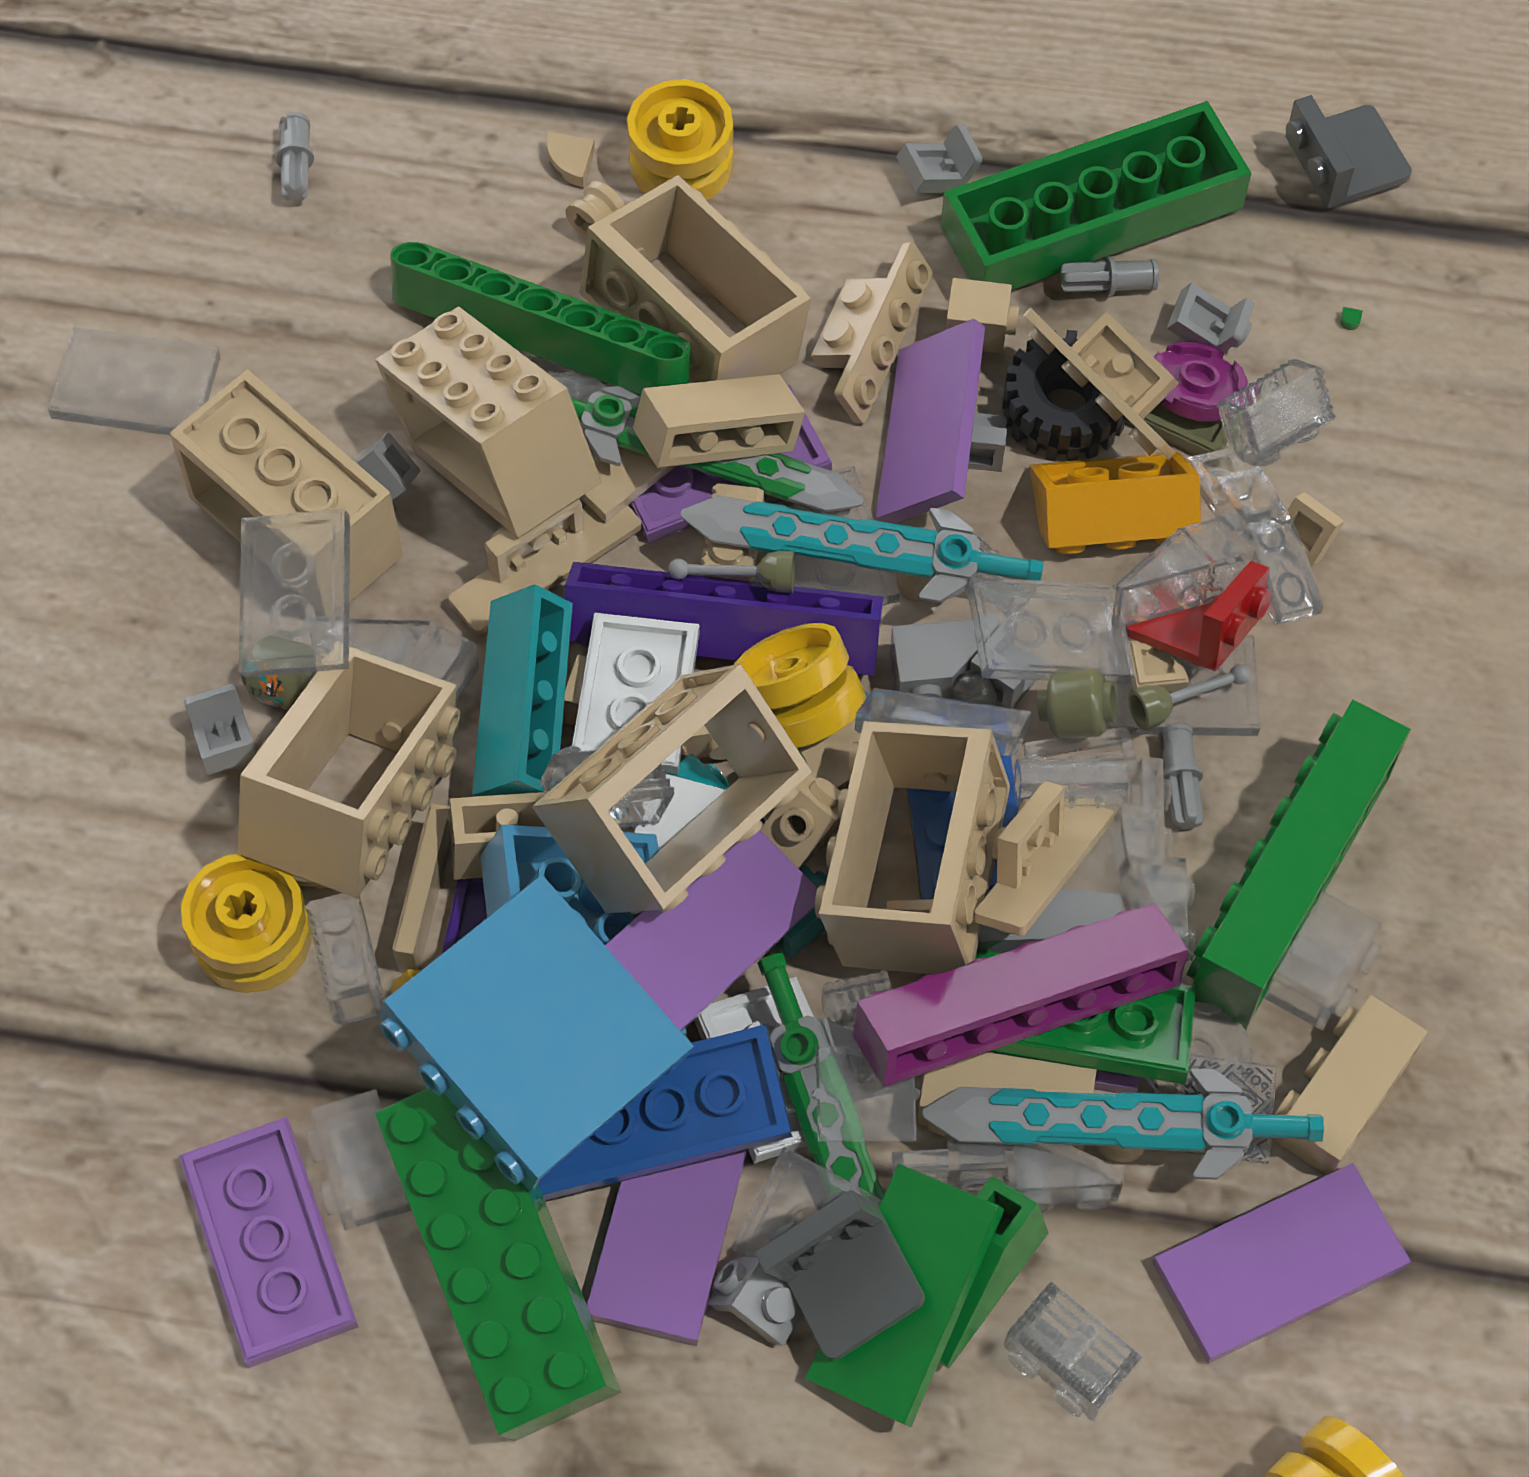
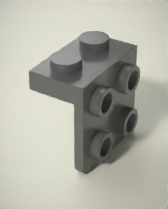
M1312 95L1294 100L1290 119L1286 124L1285 137L1327 209L1409 181L1412 169L1373 106L1363 105L1325 118Z
M853 1190L837 1192L826 1197L818 1204V1211L800 1223L794 1222L780 1227L769 1237L770 1242L755 1252L765 1273L788 1283L825 1356L834 1360L843 1358L922 1307L925 1301V1294L877 1203Z

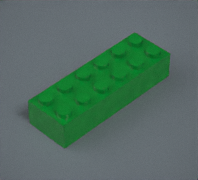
M1205 101L944 191L940 227L969 280L1012 285L1011 290L1058 274L1061 265L1064 263L1092 262L1242 209L1252 173L1210 103Z
M1353 699L1342 717L1336 713L1331 715L1318 741L1320 744L1314 755L1309 754L1302 764L1294 781L1296 785L1289 798L1284 796L1270 821L1269 825H1271V828L1265 839L1260 838L1250 853L1244 866L1247 869L1240 882L1234 881L1220 906L1219 911L1221 913L1214 926L1209 925L1195 948L1193 954L1196 956L1186 974L1194 979L1192 985L1196 986L1195 1003L1239 1027L1247 1029L1391 777L1411 731L1410 728Z
M427 1088L374 1114L498 1436L517 1441L622 1392L539 1185L532 1191H529L521 1181L517 1185L509 1181L494 1161L497 1153L483 1137L476 1140L464 1130L456 1117L458 1108L445 1093L438 1096Z

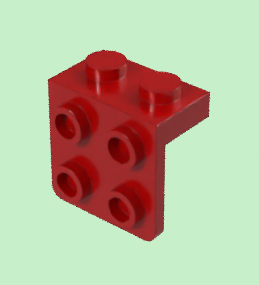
M1250 561L1223 593L1178 576H1169L1127 621L1125 633L1131 639L1216 672L1267 612L1272 596L1271 591L1266 589L1270 568Z

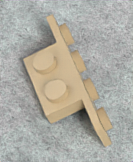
M914 242L902 243L887 278L846 279L811 354L819 368H845L834 394L854 423L866 422L932 276V269Z
M1029 308L1023 314L1034 325L1027 334L1048 355L1057 348L1068 359L1061 367L1082 388L1090 381L1101 392L1095 401L1115 421L1124 415L1135 426L1129 435L1149 455L1158 449L1169 460L1176 453L1143 419L1179 382L1107 311L1071 347L1032 308Z
M576 499L519 538L502 526L491 536L489 541L485 542L489 569L449 595V603L475 635H481L488 631L490 602L492 600L534 584L546 590L552 589L568 578L573 562H593L640 531L642 528L641 520L629 506H626L605 523L588 505L582 508V502Z
M1044 781L1030 799L1026 798L1022 801L1017 815L1009 825L1001 827L997 832L992 847V856L994 859H997V883L975 909L974 921L1004 933L1024 936L1113 823V810L1072 798L1064 799L1065 786Z

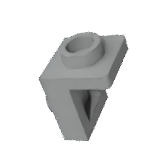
M955 125L944 143H905L896 156L916 193H942L967 184L982 163V155L964 125Z
M1191 282L1180 291L1167 329L1187 342H1197L1213 346L1225 352L1231 347H1239L1248 337L1252 327L1249 318L1254 303L1245 298L1230 308Z
M225 685L187 697L184 700L207 775L237 769L253 759L257 752L235 685Z
M737 1257L735 1260L727 1263L716 1277L714 1283L716 1291L709 1300V1305L714 1309L733 1313L769 1343L778 1346L784 1345L803 1314L788 1283L765 1273L757 1257Z

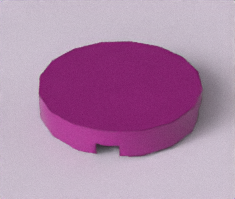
M1178 342L1168 345L1165 352L1160 353L1158 351L1153 356L1179 382L1160 404L1173 413L1192 420L1220 421L1233 416L1243 404L1247 393L1248 380L1243 368L1235 360L1233 365L1223 359L1224 352L1213 346L1197 342Z

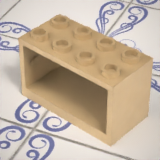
M679 175L588 226L580 294L592 305L686 339L690 344L689 383L780 374L798 362L811 297L807 295L804 288L798 282L792 281L780 270L766 252L759 250L740 233L732 221L725 219L706 201L700 191L693 189ZM668 252L732 312L746 328L732 337H728L657 270L650 261Z
M460 307L438 316L432 324L410 338L397 342L391 350L375 359L414 453L517 538L602 483L567 387Z
M248 369L169 433L189 498L326 620L329 621L403 557L391 492Z
M339 643L240 775L237 854L358 898L370 879L377 881L382 875L387 863L388 853L393 845L400 846L405 841L413 815L417 810L423 812L427 808L433 795L434 784L438 778H446L452 770L457 750L451 747V740L457 729L461 714L460 709L455 708L457 685ZM348 734L398 752L359 809L308 791Z
M736 664L680 676L537 801L532 808L606 913L631 912V914H638L648 910L667 912L686 899L688 896L686 888L698 877L711 874L725 862L726 857L724 853L730 847L755 835L763 826L760 820L770 810L778 809L793 800L799 793L796 786L812 771L742 665ZM704 725L739 776V779L647 863H644L608 810Z
M864 721L859 742H853L850 748V783L848 789H842L839 795L838 817L840 825L837 837L832 836L828 842L826 860L829 872L826 885H820L816 892V916L822 920L827 931L828 942L834 946L842 966L937 975L965 966L975 960L982 924L974 921V911L989 893L995 859L992 856L993 842L997 832L1003 825L1010 784L991 729ZM894 787L956 792L931 913L867 908Z

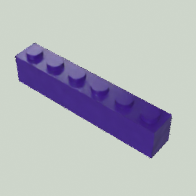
M581 562L572 563L565 583L564 599L573 603L569 641L577 642L583 647L589 648L594 613L699 624L700 634L696 660L712 657L730 659L733 662H736L745 651L761 640L782 630L802 624L825 623L835 626L849 655L847 665L853 667L857 676L875 675L884 596L794 586L793 593H776L767 590L760 582L687 575L685 578L677 580L672 578L669 572Z

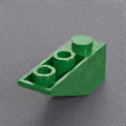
M993 1176L990 1177L977 1197L1002 1207L1004 1212L939 1363L948 1369L1049 1233L1039 1204Z

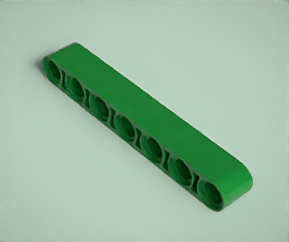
M402 243L395 246L390 252L392 299L403 307L435 319L444 313L451 312L455 308L460 307L513 348L640 395L643 388L689 383L690 344L686 339L424 243Z

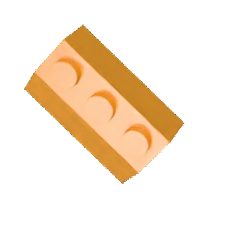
M1176 452L1169 460L1162 453H1156L1151 455L1144 454L1030 465V478L1040 536L1048 548H1055V551L1058 553H1079L1086 549L1085 545L1104 543L1107 548L1127 549L1136 546V541L1149 539H1156V542L1159 544H1180L1186 541V536L1201 535L1200 474L1179 452Z

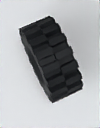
M1067 330L1066 338L1062 339L1071 347L1078 340L1076 339L1078 331ZM1031 339L1027 341L1026 352L1019 348L1014 354L1013 364H1009L1006 374L1002 409H1005L1006 427L1013 425L1011 436L1017 443L1026 438V450L1034 455L1039 448L1046 450L1045 459L1056 462L1057 453L1066 454V461H1076L1080 452H1084L1087 459L1098 456L1099 445L1108 450L1114 444L1115 435L1120 437L1124 429L1126 417L1122 415L1115 421L1095 401L1101 392L1090 381L1082 388L1061 367L1068 359L1057 348L1048 355ZM1057 389H1070L1082 395L1086 403L1079 408L1063 409L1053 405L1047 399V394Z

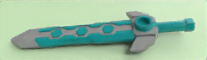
M719 495L681 511V517L708 541L770 553L794 551L795 555L849 563L861 568L928 579L932 578L919 593L918 599L922 601L941 603L964 593L965 588L974 581L976 572L1040 584L1044 561L979 552L980 541L976 535H972L973 528L954 512L937 508H930L929 511L936 531L868 519L856 520L790 509L783 505Z
M1191 1069L1190 1075L1202 1096L1126 1092L1120 1094L1040 1092L1034 1089L958 1087L925 1107L922 1111L924 1119L956 1141L964 1143L1032 1146L1036 1143L1118 1146L1121 1149L1192 1152L1205 1150L1206 1154L1193 1173L1192 1177L1194 1179L1217 1180L1242 1161L1244 1153L1252 1142V1137L1295 1138L1322 1142L1324 1135V1117L1321 1114H1307V1116L1252 1114L1251 1103L1246 1096H1241L1242 1089L1215 1069Z

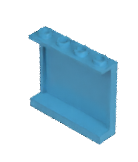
M543 875L539 876L383 1001L378 1016L382 1021L379 1025L380 1030L387 1041L399 1052L406 1049L420 1065L417 1071L425 1085L438 1096L445 1093L458 1108L456 1117L464 1130L476 1140L483 1137L497 1153L494 1161L503 1175L513 1184L517 1185L521 1181L529 1191H532L538 1185L542 1177L664 1074L668 1075L678 1067L694 1047Z

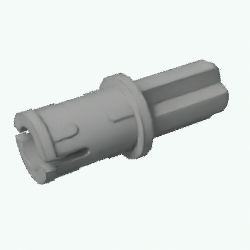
M292 112L287 113V119L284 116L280 118V147L276 151L275 158L276 163L281 167L282 196L288 201L292 199L302 201L307 197L308 168L314 162V153L309 147L310 120L302 113Z
M1107 256L1104 262L1062 264L1059 271V282L1061 290L1064 292L1105 291L1107 296H1113L1115 291L1157 290L1159 268L1156 259H1149L1148 261H1115L1112 256Z
M1187 724L1168 725L1163 727L1161 732L1158 733L1165 769L1161 773L1160 779L1161 783L1167 786L1172 823L1181 830H1189L1192 827L1200 826L1204 820L1199 782L1203 778V771L1200 767L1196 766L1192 727Z

